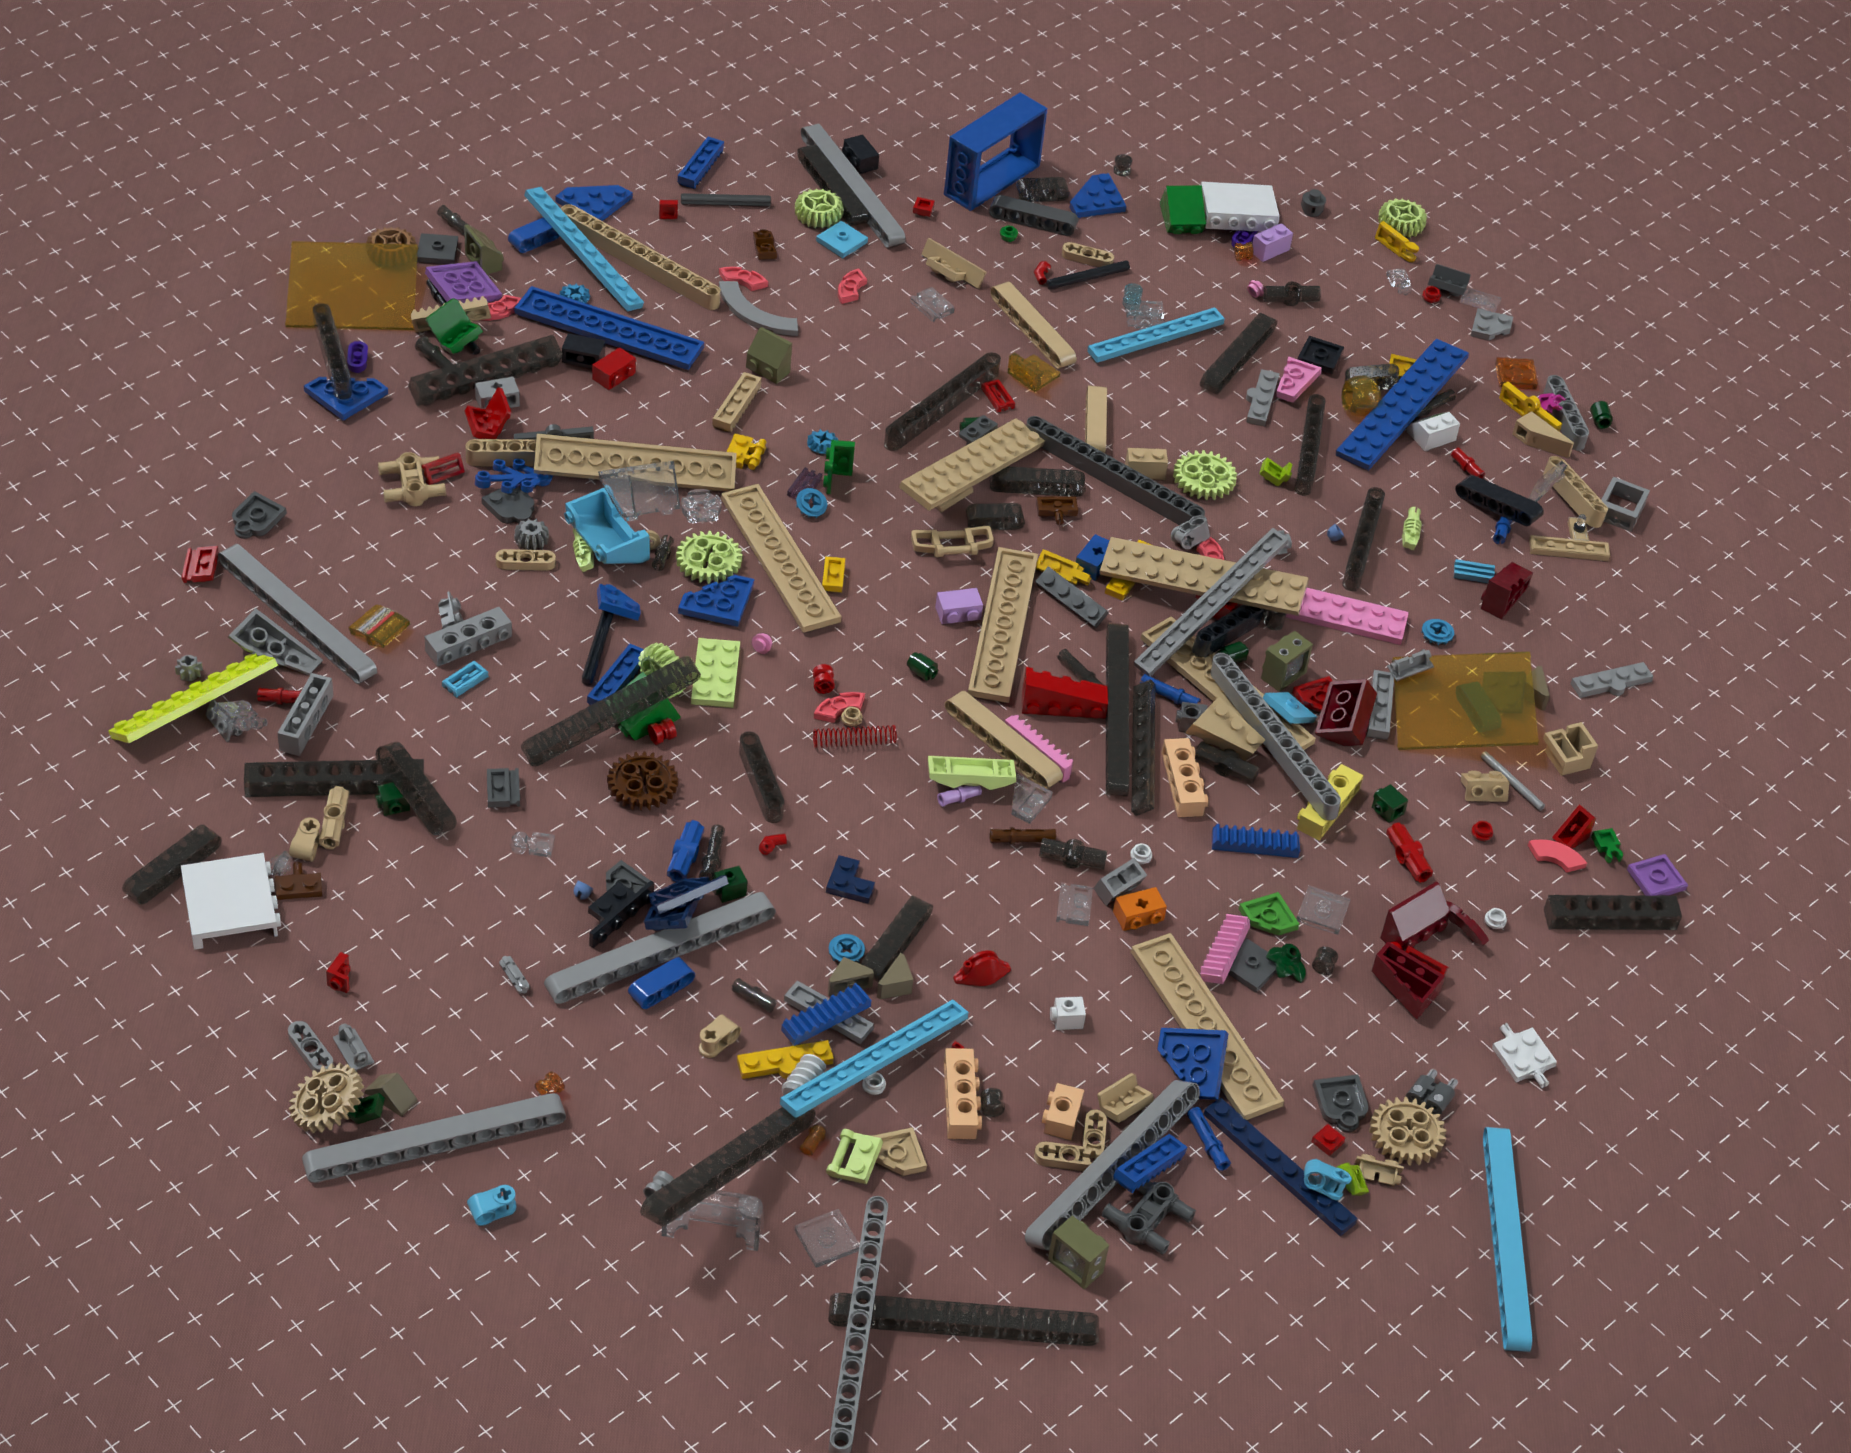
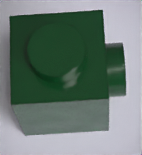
M404 780L378 786V795H375L377 808L382 809L384 816L410 811V798Z
M1391 784L1375 792L1372 808L1388 823L1405 814L1408 799Z
M740 866L714 872V879L721 875L727 876L728 884L713 891L714 895L719 896L722 903L747 896L748 881Z

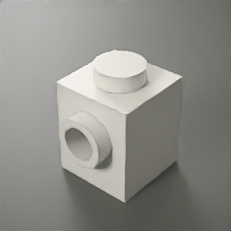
M1083 997L1055 998L1054 1007H1050V1019L1055 1022L1056 1030L1083 1029L1086 1016Z

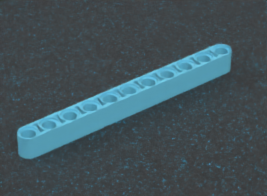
M1485 1127L1482 1140L1504 1350L1530 1352L1533 1337L1510 1130L1506 1128Z

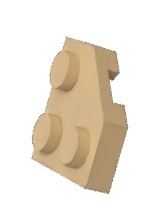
M913 1127L873 1135V1137L881 1138L883 1141L876 1163L902 1176L926 1171L927 1164Z

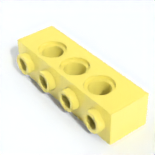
M1343 764L1336 771L1332 770L1328 777V782L1341 798L1337 818L1360 790L1364 776ZM1308 801L1306 809L1302 808L1298 813L1297 819L1299 823L1297 829L1320 841L1336 819L1329 821L1321 818Z

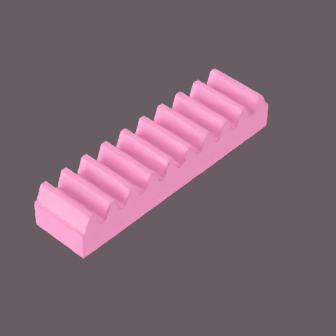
M1019 715L1010 716L1005 719V723L1060 767L1063 773V778L1060 782L1064 783L1070 778L1073 759L1067 760V754L1061 755V750H1055L1054 744L1049 745L1048 739L1043 740L1042 734L1037 735L1036 729L1031 730L1030 724L1025 725V720L1019 721Z
M1226 914V920H1223V925L1220 926L1218 937H1215V943H1212V948L1209 949V954L1206 955L1204 966H1201L1200 974L1204 982L1224 983L1250 928L1248 917Z

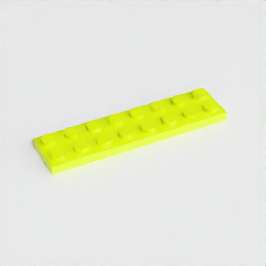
M256 653L249 654L244 657V661L229 664L226 666V670L210 674L208 679L203 682L198 681L191 684L188 690L175 692L171 695L170 699L154 703L151 709L135 713L133 715L134 718L128 721L122 720L114 724V728L108 730L112 739L131 743L278 666L276 659L266 655L258 656Z

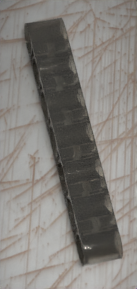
M816 144L798 148L797 155L800 163L820 189H824V191L831 190V193H836V196L840 197L839 200L843 201L844 213L842 217L851 227L867 223L869 221L867 209Z
M319 303L313 306V323L334 396L338 399H347L352 395L350 372L329 305Z
M1259 313L1203 374L1200 380V387L1218 394L1273 334L1278 321L1263 313Z
M1313 394L1309 397L1305 413L1294 486L1295 492L1302 496L1311 493L1315 478L1326 403L1325 398L1319 394Z
M1372 487L1367 492L1342 582L1343 587L1348 591H1357L1361 585L1385 498V492L1378 487Z

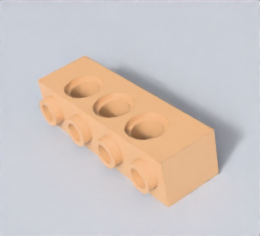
M1189 738L1164 739L1161 754L1177 816H1203L1205 807H1208V796L1203 792L1204 781L1203 778L1199 777V763L1195 762V747L1191 746Z
M945 1049L944 1080L948 1139H976L977 1130L982 1129V1116L977 1115V1110L981 1108V1098L976 1096V1091H979L980 1081L979 1077H975V1072H978V1058H974V1049Z

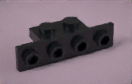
M649 881L636 893L621 882H617L588 907V913L601 923L589 932V946L594 948L599 943H603L614 930L620 929L627 919L634 917L641 907L649 904L648 894L654 892V882Z

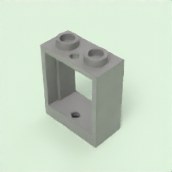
M1613 477L1601 499L1608 507L1603 522L1632 532L1646 504L1650 490ZM1611 494L1637 503L1635 510L1631 511L1608 502Z

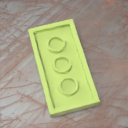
M698 638L691 704L734 707L740 641Z

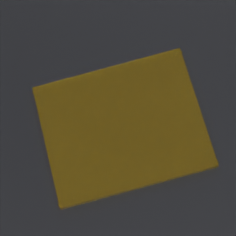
M292 241L286 327L414 330L411 313L415 309L418 244Z
M1530 652L1431 655L1429 659L1434 665L1433 668L1398 681L1394 678L1398 750L1538 745L1539 739ZM1393 657L1392 663L1393 660H1399L1404 657Z

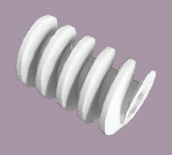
M806 1054L802 1056L800 1062L797 1063L795 1069L787 1078V1081L782 1085L783 1095L823 1074L826 1070V1064L815 1055Z

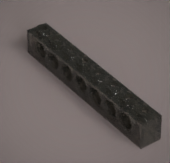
M553 334L411 377L408 387L416 405L427 406L439 399L447 400L456 394H466L470 390L475 389V383L507 377L519 378L527 372L535 373L547 366L549 368L559 364L563 354ZM518 359H523L526 363H522ZM501 364L506 365L508 368H503ZM483 370H488L490 374L485 373ZM465 375H469L473 379H468L465 377ZM447 381H452L455 384L451 385ZM429 386H433L437 390H432L429 388Z
M424 759L245 763L244 766L245 797L329 795L330 789H333L335 786L348 790L349 795L378 794L379 785L404 780L409 794L424 793Z

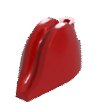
M981 951L964 961L963 967L953 976L955 984L987 986L997 982L1009 973L1011 967L1008 962L999 959L994 951Z

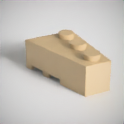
M1220 697L1185 732L1203 739V742L1207 744L1211 743L1221 748V751L1243 762L1265 741L1255 729Z

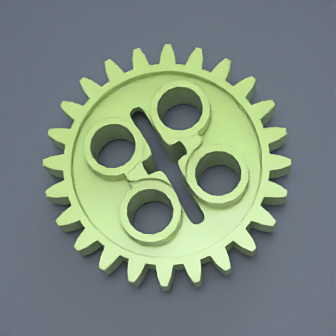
M1195 450L1194 455L1188 452L1187 456L1182 455L1181 459H1177L1173 477L1175 478L1174 482L1179 483L1178 488H1184V493L1189 491L1191 497L1196 494L1198 499L1204 496L1208 500V497L1211 496L1215 500L1217 495L1223 498V494L1229 495V491H1233L1236 485L1237 473L1235 472L1236 468L1231 467L1232 462H1226V457L1221 459L1220 454L1214 456L1212 451L1206 454L1205 450H1203L1202 454H1199Z
M700 531V536L693 533L692 538L687 536L686 542H680L676 552L677 566H680V572L685 571V577L691 575L692 581L696 578H699V583L706 580L707 584H710L711 580L717 581V583L718 579L726 581V576L730 577L733 573L737 574L738 569L741 568L742 549L738 548V543H733V538L727 540L726 534L720 537L719 532L712 535L711 531H709L705 535Z

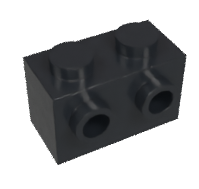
M863 134L844 139L842 153L859 174L878 169L879 153Z
M567 334L562 346V363L592 368L594 363L605 357V340Z

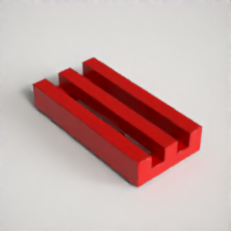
M999 379L982 383L981 389L997 413L1001 412V409L1004 411L1008 410V407L1011 409L1015 408L1014 400Z
M458 452L421 465L424 470V477L427 479L425 480L427 485L465 472L461 455ZM457 459V461L446 464L444 466L429 471V469ZM459 466L458 469L431 478V475Z

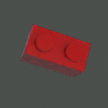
M620 347L592 365V380L607 390L619 385L622 381L636 373V357Z

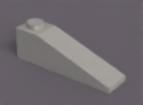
M256 608L228 636L230 640L245 651L252 654L256 653L258 656L266 655L273 657L278 664L306 675H310L323 662L322 658Z

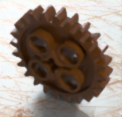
M643 751L640 756L637 752H634L633 757L626 754V759L619 757L618 763L613 762L612 768H609V775H607L608 790H611V797L616 796V802L622 801L623 807L631 804L632 810L635 806H639L640 811H642L643 806H646L648 810H651V805L660 808V802L666 805L667 798L673 799V793L677 792L678 772L675 771L674 765L669 766L670 760L663 761L662 755L655 758L654 752L650 756H647L646 751ZM639 768L642 770V777L640 776ZM643 783H644V785H646V793H647V794L644 793Z

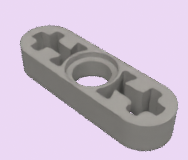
M295 1021L289 1025V1040L312 1072L315 1070L319 1073L321 1066L326 1064L327 1066L324 1067L328 1069L329 1065L333 1063V1058L309 1025L303 1021ZM299 1033H303V1040ZM309 1045L317 1047V1050L314 1052H306L304 1049ZM319 1057H320V1061L322 1062L323 1065H319V1063H318V1058H319Z

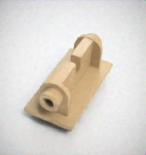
M1367 1154L1356 1157L1354 1163L1359 1164L1364 1179L1374 1181L1375 1173H1378V1183L1395 1186V1184L1400 1185L1401 1176L1397 1175V1173L1401 1174L1404 1166H1399L1398 1162L1393 1160L1378 1161L1375 1160L1374 1156Z

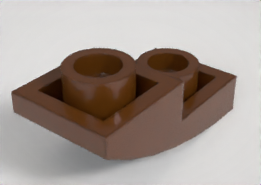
M766 229L753 232L758 260L777 259L772 232Z

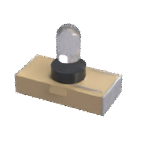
M1584 514L1579 515L1578 518L1569 517L1568 527L1571 539L1589 541L1585 523L1586 516Z

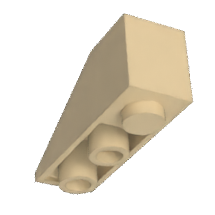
M1531 411L1516 420L1512 435L1524 444L1566 458L1570 457L1574 442Z

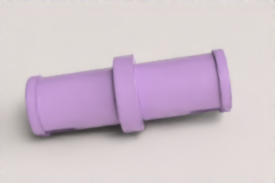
M959 786L953 790L939 793L937 799L940 806L943 807L955 802L962 803L965 799L974 796H980L982 790L980 786Z

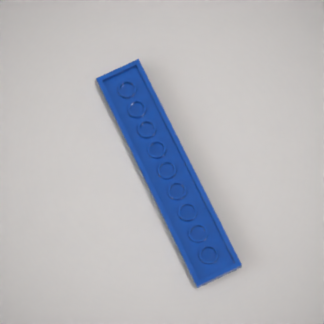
M533 286L529 288L514 308L517 315L585 337L605 340L606 344L686 370L690 369L704 349V341Z
M1436 338L1337 448L1336 456L1369 471L1468 359L1469 352Z

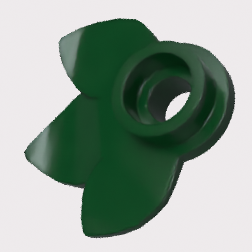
M1285 944L1282 947L1269 949L1266 958L1276 963L1278 978L1293 975L1299 983L1304 980L1306 969L1301 962V953L1295 945Z

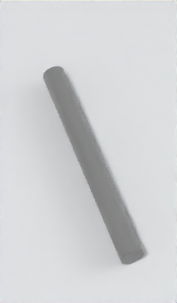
M1487 751L1481 754V758L1495 771L1501 772L1509 780V784L1539 811L1544 809L1545 804Z

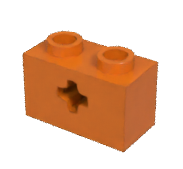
M1154 887L1116 897L1113 913L1123 931L1164 921L1167 906L1157 888Z

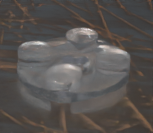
M695 489L689 491L685 498L683 496L681 511L690 523L714 522L719 518L722 502L717 494L715 496L710 494V490Z

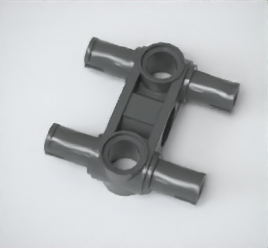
M1149 1181L1144 1186H1140L1138 1191L1145 1196L1130 1213L1126 1214L1110 1203L1106 1205L1102 1212V1217L1118 1226V1229L1124 1234V1239L1132 1245L1146 1244L1161 1255L1167 1251L1170 1241L1154 1232L1158 1224L1171 1212L1187 1223H1190L1196 1212L1195 1209L1179 1200L1178 1195L1174 1193L1173 1186L1167 1182L1152 1183Z

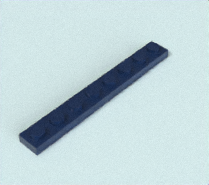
M1221 1097L1204 1109L1203 1115L1339 1236H1342L1357 1223L1358 1218L1338 1200L1331 1199L1320 1192L1309 1189L1304 1183V1170L1245 1118L1243 1119Z

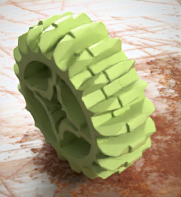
M809 189L808 192L803 191L802 194L798 195L795 202V215L799 221H802V224H807L808 227L830 228L831 225L834 226L840 222L844 213L841 197L837 196L836 193H831V190Z
M1395 198L1394 201L1388 200V202L1381 206L1378 222L1384 221L1404 237L1411 238V236L1416 237L1417 234H1421L1424 230L1427 214L1425 209L1421 208V205H1416V202Z
M656 642L640 652L638 657L640 661L638 664L641 667L640 672H644L666 697L670 699L686 689L688 685V676L685 674L686 669L679 660V656L675 655L674 650H670L669 646H664L663 643L658 644Z

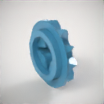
M577 283L575 285L568 284V286H563L560 291L561 296L587 303L590 299L589 289L585 288L584 285L578 286Z
M820 429L818 432L812 431V434L808 435L807 445L816 453L826 454L827 447L831 448V440H838V438L835 437V433H829L828 430L824 432Z
M803 489L796 497V508H799L801 514H806L808 518L811 516L817 518L823 515L827 509L825 496L816 489ZM811 498L814 505L812 508L809 507L808 503Z
M1430 619L1423 624L1421 633L1424 634V639H1429L1430 643L1436 642L1437 645L1440 643L1446 645L1448 641H1452L1454 629L1444 620Z
M851 934L838 935L829 943V955L832 956L833 961L838 960L841 962L842 958L845 957L854 962H859L865 953V946L862 940ZM843 948H844L845 950L851 949V952H850V953L847 952V951L843 953L842 951H843Z

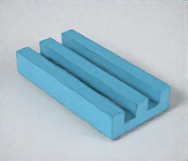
M1456 559L1454 563V578L1488 583L1495 575V565Z
M472 661L443 680L442 687L448 688V691L450 693L453 692V696L457 698L489 677L488 671L476 661Z

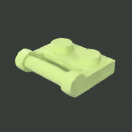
M843 1129L840 1134L841 1141L832 1163L826 1169V1173L831 1177L867 1184L883 1141L878 1137ZM855 1143L846 1168H840L849 1144Z

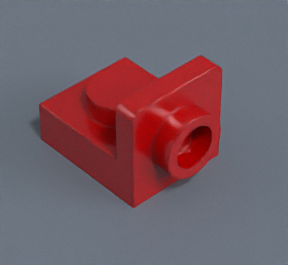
M340 952L326 971L327 986H330L333 990L348 993L350 990L348 974L351 966L349 965V955Z

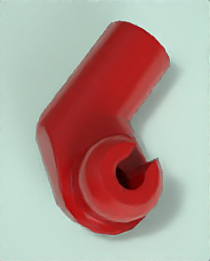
M1047 261L1040 262L1034 270V275L1040 285L1045 284L1047 281L1044 273L1049 272L1047 269L1051 270V265Z
M786 834L765 836L759 844V851L764 855H768L775 846L787 844Z

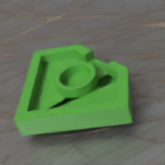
M1279 892L1243 902L1239 905V911L1242 916L1248 917L1252 927L1278 936L1298 930L1299 922Z

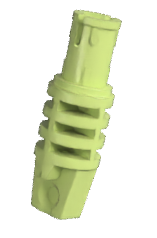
M1416 507L1409 508L1408 518L1404 521L1402 533L1403 547L1410 550L1415 549L1420 539L1422 526L1419 520L1421 510L1417 508L1415 512Z
M573 528L575 558L582 572L594 568L593 550Z

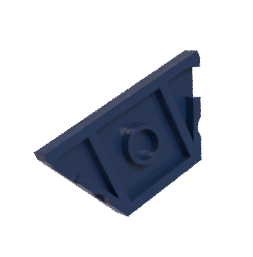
M721 875L711 881L709 877L687 878L648 895L651 905L659 915L673 908H682L686 906V902L703 899L705 894L727 885L728 880L726 875Z
M699 900L686 902V906L682 908H673L659 915L653 906L650 907L644 920L646 930L658 931L662 929L687 928Z

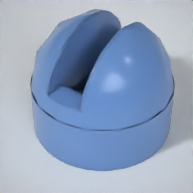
M1336 524L1332 525L1327 531V536L1331 541H1338L1344 537L1342 530Z
M577 881L573 890L574 895L578 897L581 893L580 899H586L591 895L593 888L581 881Z

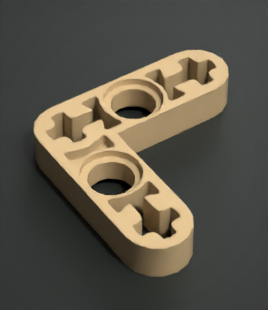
M1091 1110L1086 1114L1082 1146L1041 1142L1035 1148L1034 1160L1042 1166L1085 1171L1092 1163L1090 1158L1095 1160L1104 1151L1106 1115L1100 1110ZM1093 1119H1096L1098 1122L1097 1129H1093ZM1088 1138H1098L1100 1140V1143L1091 1144L1088 1141ZM1043 1152H1047L1048 1156H1043ZM1070 1153L1074 1155L1075 1159L1068 1161L1062 1155Z

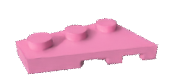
M1288 357L1283 377L1277 389V397L1294 403L1321 375L1322 368Z

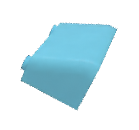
M609 486L565 503L566 512L564 517L566 522L575 528L593 550L599 562L602 561L604 564H641L650 559V535L645 529L633 531L619 514L618 504L612 503L610 496L613 495V491Z

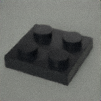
M1309 336L1297 360L1321 367L1322 372L1333 374L1343 354L1344 346Z

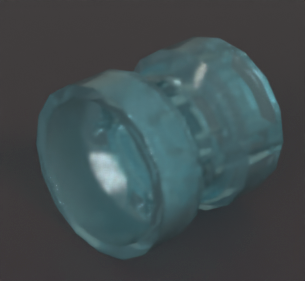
M1131 283L1125 286L1122 301L1125 308L1135 310L1141 306L1143 288L1140 285Z

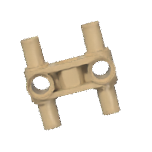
M406 452L401 454L396 461L378 462L379 475L397 473L400 475L402 484L401 488L383 490L385 503L403 501L410 506H420L430 497L446 496L445 483L426 485L422 475L423 469L421 465L439 459V456L421 458L415 453Z

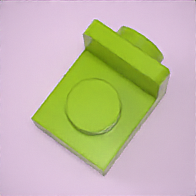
M1348 1162L1336 1167L1350 1174L1352 1180L1349 1184H1346V1188L1352 1195L1361 1196L1369 1192L1359 1165H1350Z

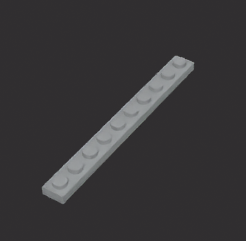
M1272 528L1134 661V666L1151 677L1288 544V538Z

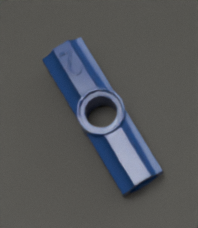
M698 821L686 822L680 839H677L674 844L672 860L667 870V876L674 882L686 879L691 864L696 862L699 844L704 834V826Z

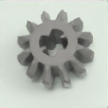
M528 518L526 522L520 521V524L516 525L514 540L519 545V548H525L526 550L543 549V546L547 545L549 530L544 522H538L537 518L534 521Z

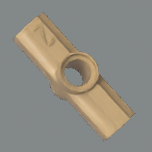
M335 786L333 789H330L327 805L324 808V819L319 844L325 847V849H334L339 846L342 829L345 827L344 818L349 791L343 787Z

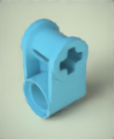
M1317 1159L1308 1161L1304 1168L1305 1185L1309 1189L1320 1192L1331 1199L1340 1200L1342 1198L1343 1189L1352 1180L1350 1174L1343 1169L1333 1167Z
M500 1185L491 1190L476 1193L467 1200L475 1223L480 1226L512 1215L517 1207L515 1190L509 1185Z

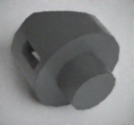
M1317 189L1304 193L1301 206L1305 215L1318 217L1325 208L1326 198Z

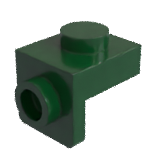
M377 1093L361 1099L358 1098L361 1103L353 1106L356 1111L347 1114L357 1124L380 1118L385 1097Z

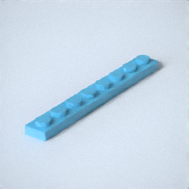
M1214 307L1089 345L1087 352L1098 363L1223 325L1225 318Z

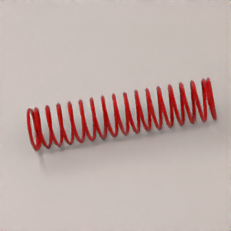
M882 725L881 729H880L879 726H877V727H876V730H875V727H874V726L871 727V730H870V727H869V726L866 727V730H865L864 726H862L861 730H860L859 727H857L856 730H855L854 727H852V728H851V731H850V728H849V727H847L846 731H845V728H844V727L841 729V731H840L839 728H837L836 731H835L834 728H832L831 731H830L829 728H827L826 732H825V729H824V728L821 730V732H820V729H817V730L814 729V730H813V742H814V747L817 748V733H818V731H819V734H820V745H821V748H822V733H823V730H824V734H825V745H826V748H827V732H828V730H829V734H830V745H831V747H832V732H833V730H834V734H835V745H836V747H837V731H838V730H839V733H840V745H841V747H842V731H843V730H844V733H845V745H846V747H847V731H848V729H849V733H850V745H851V746H852V730H853V729H854V733H855V745H856V746H857V730H858V729H859V733H860V745L862 746V729H864V733H865V745L867 746V729H869V733H870V745H872V729H873V728H874V732H875V744L877 745V728H879V732H880V744L882 745V728H884V732H885V744H887V727L889 728V732H890V744H892V735H891L892 733H893V742H894V744H896V742H897L896 726H895V725H892V726H891V729H890L889 725H887V726H886V729H885V727Z

